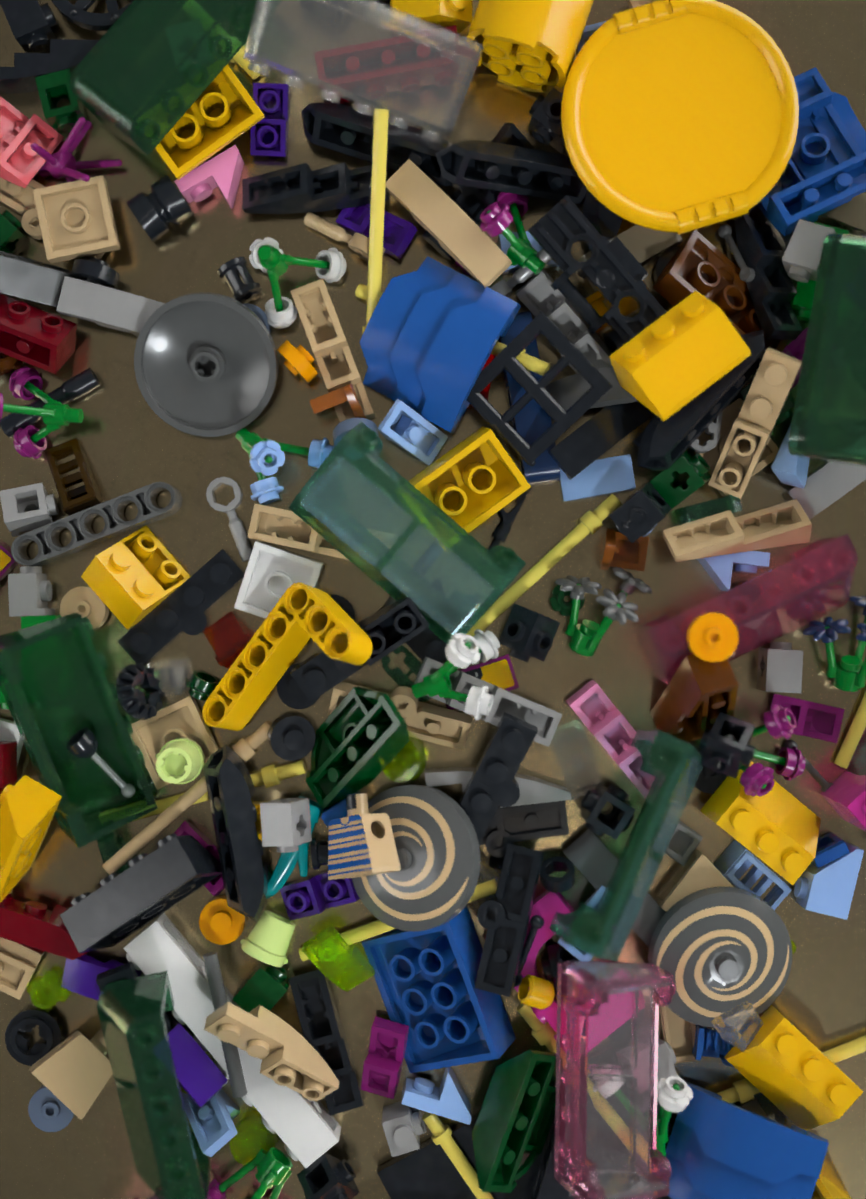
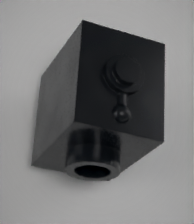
M651 480L624 500L609 515L614 521L616 528L631 543L641 536L644 537L651 533L654 527L671 511V507L650 483Z

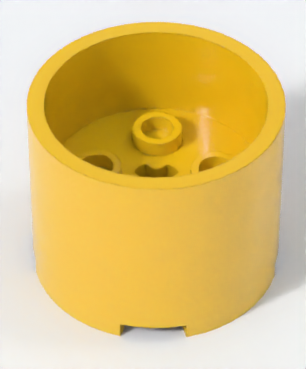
M479 0L464 43V53L475 67L481 66L482 63L492 72L498 74L497 81L508 86L545 93L547 86L556 85L563 88L594 0Z

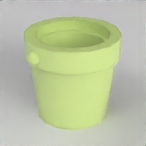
M189 738L173 739L167 742L160 752L155 755L158 776L168 783H189L201 774L206 764L202 748Z
M264 910L249 936L240 940L241 949L261 962L281 968L283 964L288 963L286 953L296 924L275 912Z

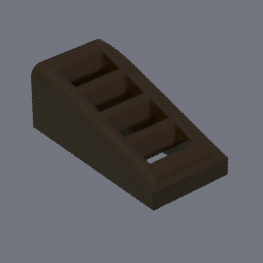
M77 437L44 450L63 511L70 516L103 503L99 488ZM73 454L75 455V459L59 465L58 460ZM79 468L80 471L64 477V473ZM84 482V485L77 487L75 489L69 490L68 488L78 483Z

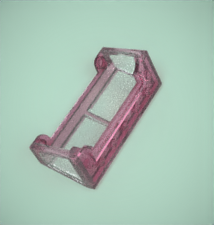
M583 961L558 963L554 1179L576 1199H655L669 1195L671 1166L668 1159L656 1149V1086L658 1074L659 1006L664 1007L671 1003L675 986L673 974L652 963Z

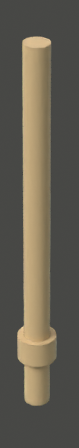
M265 722L245 740L241 738L232 746L233 751L242 761L246 763L256 754L254 750L268 739L270 725ZM205 775L102 865L109 875L118 871L207 792Z

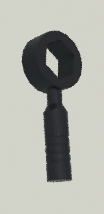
M491 855L489 868L502 870L504 857L496 858ZM555 856L542 862L540 882L546 890L560 893L572 888L575 884L576 875L575 867L569 859ZM553 871L566 872L562 878L549 877Z

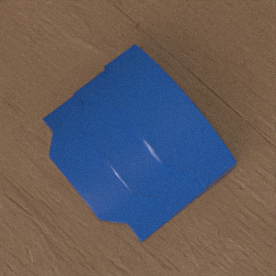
M816 67L794 77L799 104V124L796 142L790 160L778 182L757 204L770 223L784 236L794 232L799 219L813 223L817 221L818 216L866 192V131L856 117L847 97L832 92Z
M427 256L417 271L393 277L382 294L359 342L368 366L363 384L393 401H396V399L401 400L426 420L450 433H455L470 405L466 400L498 338L500 336L505 338L521 305L489 287L485 288L473 279Z
M687 1082V1085L692 1090L693 1098L689 1100V1105L677 1114L666 1148V1156L663 1158L654 1186L655 1189L671 1197V1199L812 1198L828 1149V1139L794 1125L789 1128L722 1100L721 1095Z

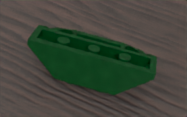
M359 686L354 687L316 730L315 744L311 753V770L307 772L306 783L322 810L332 807L345 799L347 795H352L370 784L410 741L406 722L386 693Z
M528 1050L496 1066L472 1131L478 1184L483 1192L511 1193L517 1185L516 1181L529 1170L541 1154L565 1089L564 1075L560 1065L561 1058L558 1054Z

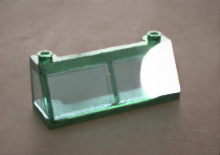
M361 421L343 436L288 508L396 601L410 596L430 624L428 628L448 645V641L452 639L451 636L453 634H467L527 563L512 549L504 546H494L488 551L378 456L383 449L382 441L374 430L367 427Z
M638 730L631 744L642 756L643 763L639 770L654 776L655 779L597 909L580 902L578 908L571 913L564 914L556 911L549 926L565 943L599 959L618 961L703 768L701 765L703 757L694 746L661 730Z

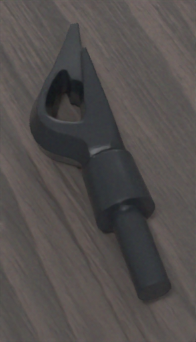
M529 488L515 499L516 505L511 511L507 513L504 507L498 511L501 521L491 534L493 540L484 555L485 559L491 561L500 543H505L511 527L526 500V496L532 488Z

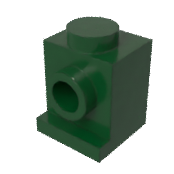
M70 69L35 77L45 119L53 129L58 128L61 132H71L80 117H84L87 121L80 94V85Z

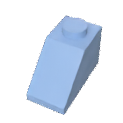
M846 842L850 853L819 868L811 863L802 873V877L800 876L795 882V902L805 910L847 920L864 850Z

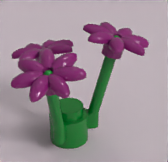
M275 1147L270 1148L268 1152L260 1149L254 1159L223 1183L217 1182L216 1179H213L210 1183L206 1175L202 1173L200 1175V1182L195 1184V1188L203 1195L201 1199H227L226 1190L257 1167L258 1171L255 1177L261 1185L251 1199H261L266 1190L271 1189L273 1186L274 1188L269 1199H277L284 1183L292 1174L291 1168L293 1164L284 1152Z

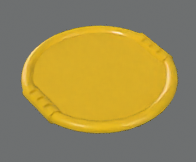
M657 0L612 14V17L600 26L583 45L570 68L563 90L561 103L562 134L567 153L578 177L601 204L621 218L638 226L657 231L678 233L680 235L745 215L770 192L783 174L796 142L799 124L798 94L794 77L782 51L772 37L750 17L731 6L715 0Z

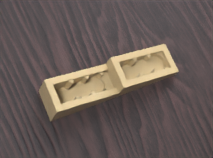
M794 499L738 517H734L731 510L665 529L663 530V537L675 561L680 562L810 542L812 523L799 501Z

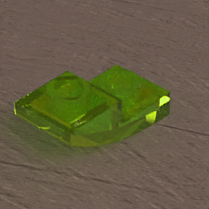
M333 925L303 944L302 951L330 981L346 992L375 975L374 968L356 945L349 947Z

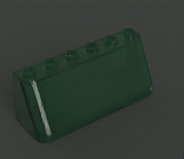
M134 0L74 69L70 77L71 91L113 135L148 156L282 0Z
M829 233L823 243L789 435V452L793 456L812 461L866 467V236Z
M73 613L0 635V689L40 783L62 796L54 816L65 835L79 849L158 809L154 800V796L158 793L152 779L149 776L145 777L141 767L145 765V759L137 745L133 746L129 737L133 733V729L127 716L120 714L116 704L119 702L116 687L112 682L108 683L104 671L108 669L107 662L100 650L95 651L91 638L95 637L94 629L87 617L82 618V615ZM83 727H88L95 734L98 740L96 753L126 784H132L135 787V794L132 797H124L121 794V788L91 757L80 759L69 752L65 744L74 733Z
M163 971L110 983L99 994L97 1011L137 1173L158 1199H209L211 1158L202 1154L194 1132L189 1130L163 1018V1013L174 1010L175 1004L168 972Z

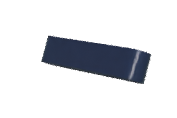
M531 312L517 313L505 338L500 336L498 342L508 345L533 321ZM535 338L525 348L526 354L540 359ZM504 369L508 401L511 407L526 391ZM529 371L537 381L542 377ZM534 399L512 419L513 428L529 445L552 425L551 417ZM555 442L535 460V466L528 465L519 456L522 475L530 486L560 480V467L548 453L556 446Z

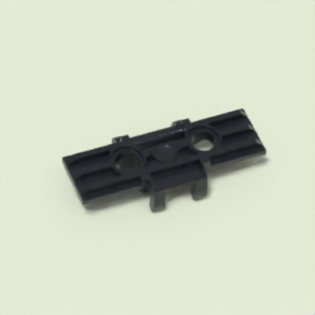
M567 195L528 230L563 271V274L550 286L554 291L558 289L590 326L588 330L591 334L607 323L626 344L667 313L642 281L649 275L643 266L616 235L610 241L605 236L602 237ZM576 242L588 244L591 249L589 260L585 262L576 261L571 254L572 245ZM574 273H577L583 280L587 277L605 298L602 301L607 308V312L604 315L600 316L569 280ZM631 297L636 300L638 312L634 317L628 318L620 313L619 302L622 298Z

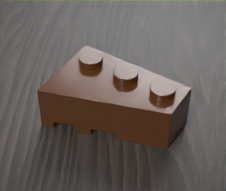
M693 653L686 656L650 712L664 749L701 739L706 728L712 729L720 712L734 717L739 684L728 658L719 662H709L699 659Z

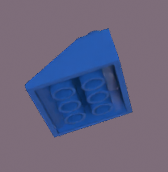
M467 906L456 917L441 926L415 932L394 929L362 941L390 1020L409 1026L404 1058L410 1073L499 1059L516 1039L500 995L474 988L483 948Z

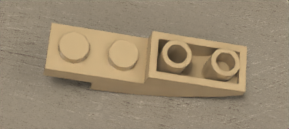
M769 347L767 348L710 478L709 486L737 498H742L789 396L791 387L802 365V360Z
M227 1002L206 1017L204 1030L217 1036L221 1041L231 1043L246 1051L250 1056L261 1059L260 1073L273 1079L276 1084L286 1086L302 1094L304 1098L315 1102L339 1088L337 1077L315 1048L291 1025L263 1006L259 1005L250 1012H246Z

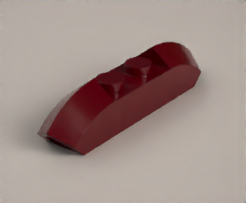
M10 893L0 903L1 938L71 960H75L88 953L79 954L60 916L68 908L56 904L54 910L50 911L47 910V906L37 901H27L25 903L13 899V895Z

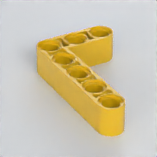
M294 583L285 591L205 701L202 710L203 720L208 726L232 731L242 730L310 638L330 658L353 665L364 664L370 658L373 648L372 641L328 593L303 583Z

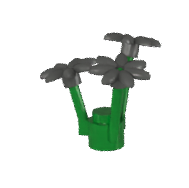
M620 567L612 568L614 574L624 579L619 587L621 591L617 596L613 591L605 588L603 590L604 596L596 597L598 603L606 606L603 611L605 616L600 624L588 619L577 624L580 600L584 599L585 592L598 595L597 589L602 587L600 583L590 582L588 577H582L578 581L572 575L566 576V579L560 578L555 580L556 584L561 585L559 590L571 591L570 597L573 598L570 621L565 631V634L571 636L569 647L583 656H593L602 637L614 620H618L621 625H625L627 619L637 623L639 618L634 611H637L639 607L633 602H626V596L628 594L631 595L635 588L645 594H652V589L642 579L634 578L631 572H627Z

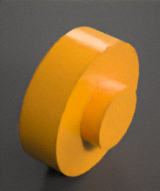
M286 340L276 349L285 360L283 364L294 376L298 374L305 382L310 383L318 375V372L311 365L315 359L301 344L295 348Z
M710 612L701 614L693 619L687 629L686 641L690 651L704 661L719 662L725 660L733 654L738 645L739 636L736 625L729 617L720 613Z
M218 896L210 900L202 909L199 917V927L207 940L214 944L225 945L235 941L242 934L246 926L247 917L227 905L226 896Z

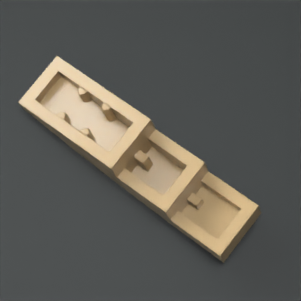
M410 159L386 181L387 191L412 214L413 218L438 241L440 246L485 288L489 287L512 264L511 260L488 235L482 232L480 227Z
M323 278L291 290L292 298L328 392L353 384L366 418L369 420L375 418ZM348 401L334 406L340 422L355 418Z
M254 503L247 538L391 569L398 535Z

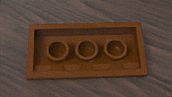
M693 230L668 262L652 288L673 306H676L694 291L699 292L721 308L740 336L749 332L763 330L754 310L747 284L739 277L740 268L697 230ZM764 333L765 352L769 347L782 353L788 340H767Z

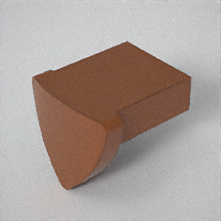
M353 384L309 400L314 414L348 401L355 418H366Z
M606 527L600 546V569L608 570L609 567H620L626 570L644 572L649 537L641 536L631 543L621 532H615L614 528Z

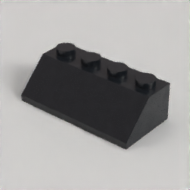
M176 833L170 834L157 842L158 849L149 855L143 853L127 863L129 868L121 874L118 872L113 873L102 879L98 883L99 889L93 893L86 892L74 898L70 902L72 907L60 914L79 954L113 947L221 875L220 862L192 835L177 836Z

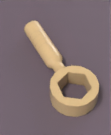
M312 212L306 214L304 225L338 242L344 241L348 243V247L368 259L369 237L357 232L352 236L346 233L344 228Z

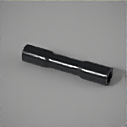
M89 367L65 381L59 388L47 395L62 404H67L101 386V383L94 371ZM38 399L24 406L43 408L46 403ZM10 413L1 419L0 427L7 437L11 439L18 428L24 429L28 425L33 426L42 417Z

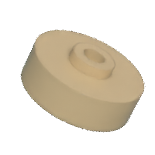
M82 586L71 589L64 595L60 603L62 621L67 627L77 632L97 630L105 623L109 614V608L90 587Z

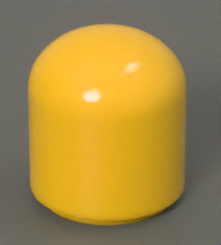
M526 975L518 988L520 1003L537 1009L548 1008L555 997V990L550 981L532 975Z

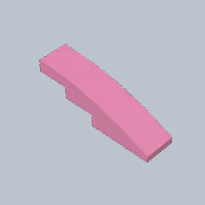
M593 679L566 700V703L657 814L685 793L648 744L638 735L624 715L615 707Z

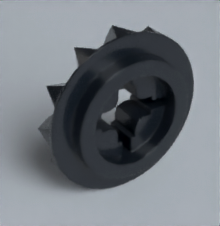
M142 662L125 666L118 674L116 681L118 700L123 709L133 718L139 720L149 719L156 716L157 711L164 707L161 698L165 695V692L159 687L162 679L154 677V668H146ZM140 685L143 690H146V696L139 689H135V687Z
M29 1008L17 1014L9 1022L5 1032V1044L8 1052L16 1061L32 1066L61 1043L63 1030L57 1024V1017H52L46 1013L45 1009L35 1010ZM37 1025H39V1036L42 1037L43 1040L39 1039L36 1042V1044H34L33 1047L30 1048L31 1036L26 1033L31 1032Z

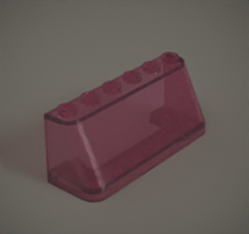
M848 533L820 538L791 552L792 560L677 616L669 618L668 614H663L634 628L657 678L662 683L668 685L686 656L692 654L687 645L686 633L693 619L701 614L710 612L720 613L729 617L736 625L739 639L735 651L728 657L730 662L808 624L810 621H815L843 607L850 597L858 561L856 549Z

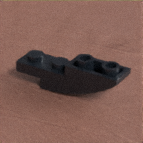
M410 596L388 605L357 623L370 637L373 646L372 654L364 664L353 665L332 659L320 648V651L291 670V676L310 702L367 664L369 666L373 665L430 626Z

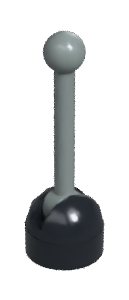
M88 727L81 728L69 738L65 747L72 755L80 759L91 757L121 788V794L124 797L130 798L135 794V787L132 784H126L96 753L98 740Z

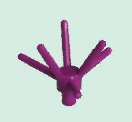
M80 117L58 152L50 154L38 144H31V149L46 160L38 172L44 178L52 175L56 179L65 178L67 182L76 181L75 179L88 182L90 180L89 175L76 171L77 169L118 167L122 165V161L120 159L76 162L72 153L92 125L84 117Z

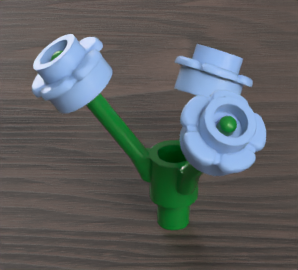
M246 428L237 431L235 438L242 443V449L249 454L250 466L256 472L258 481L250 485L252 491L250 498L253 501H259L260 505H267L280 499L279 493L284 490L283 486H279L276 477H265L277 473L278 467L283 466L285 462V453L283 451L307 455L308 466L318 468V472H322L325 466L330 467L333 462L334 446L329 445V440L325 437L322 440L313 439L310 448L261 438L257 433H250Z

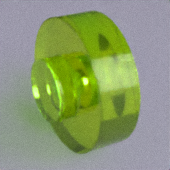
M409 737L410 741L383 769L384 774L394 782H410L419 778L426 767V752L423 745L416 738Z
M253 1115L243 1118L236 1124L235 1127L238 1133L230 1140V1151L233 1157L240 1164L246 1165L254 1159L260 1149L268 1152L270 1148L276 1147L277 1133H270L264 1126L261 1116Z

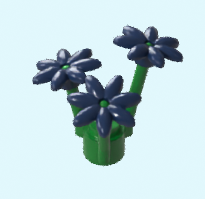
M850 596L848 598L849 601L855 602L854 605L864 607L862 615L865 616L863 623L857 624V628L861 632L856 636L858 644L854 656H842L841 660L837 663L835 660L833 642L838 639L837 633L851 632V628L846 626L848 624L847 619L833 621L832 617L828 616L824 619L823 623L820 621H810V627L803 630L804 635H813V641L821 639L825 643L828 662L826 676L833 678V685L836 688L847 692L861 690L865 686L866 657L864 662L862 661L866 646V596Z

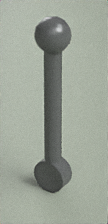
M727 224L721 225L718 229V235L724 238L741 270L739 274L740 279L745 282H751L755 277V270L747 267L731 236V227Z
M787 740L784 743V747L790 749L793 746H798L794 740ZM806 759L805 768L820 783L822 791L825 792L833 783L827 782Z

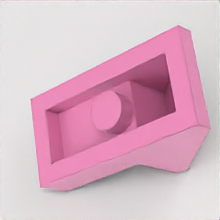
M234 145L193 169L180 180L176 179L174 182L188 204L193 201L200 202L205 200L212 194V190L218 187L230 208L233 209L244 161L238 148Z

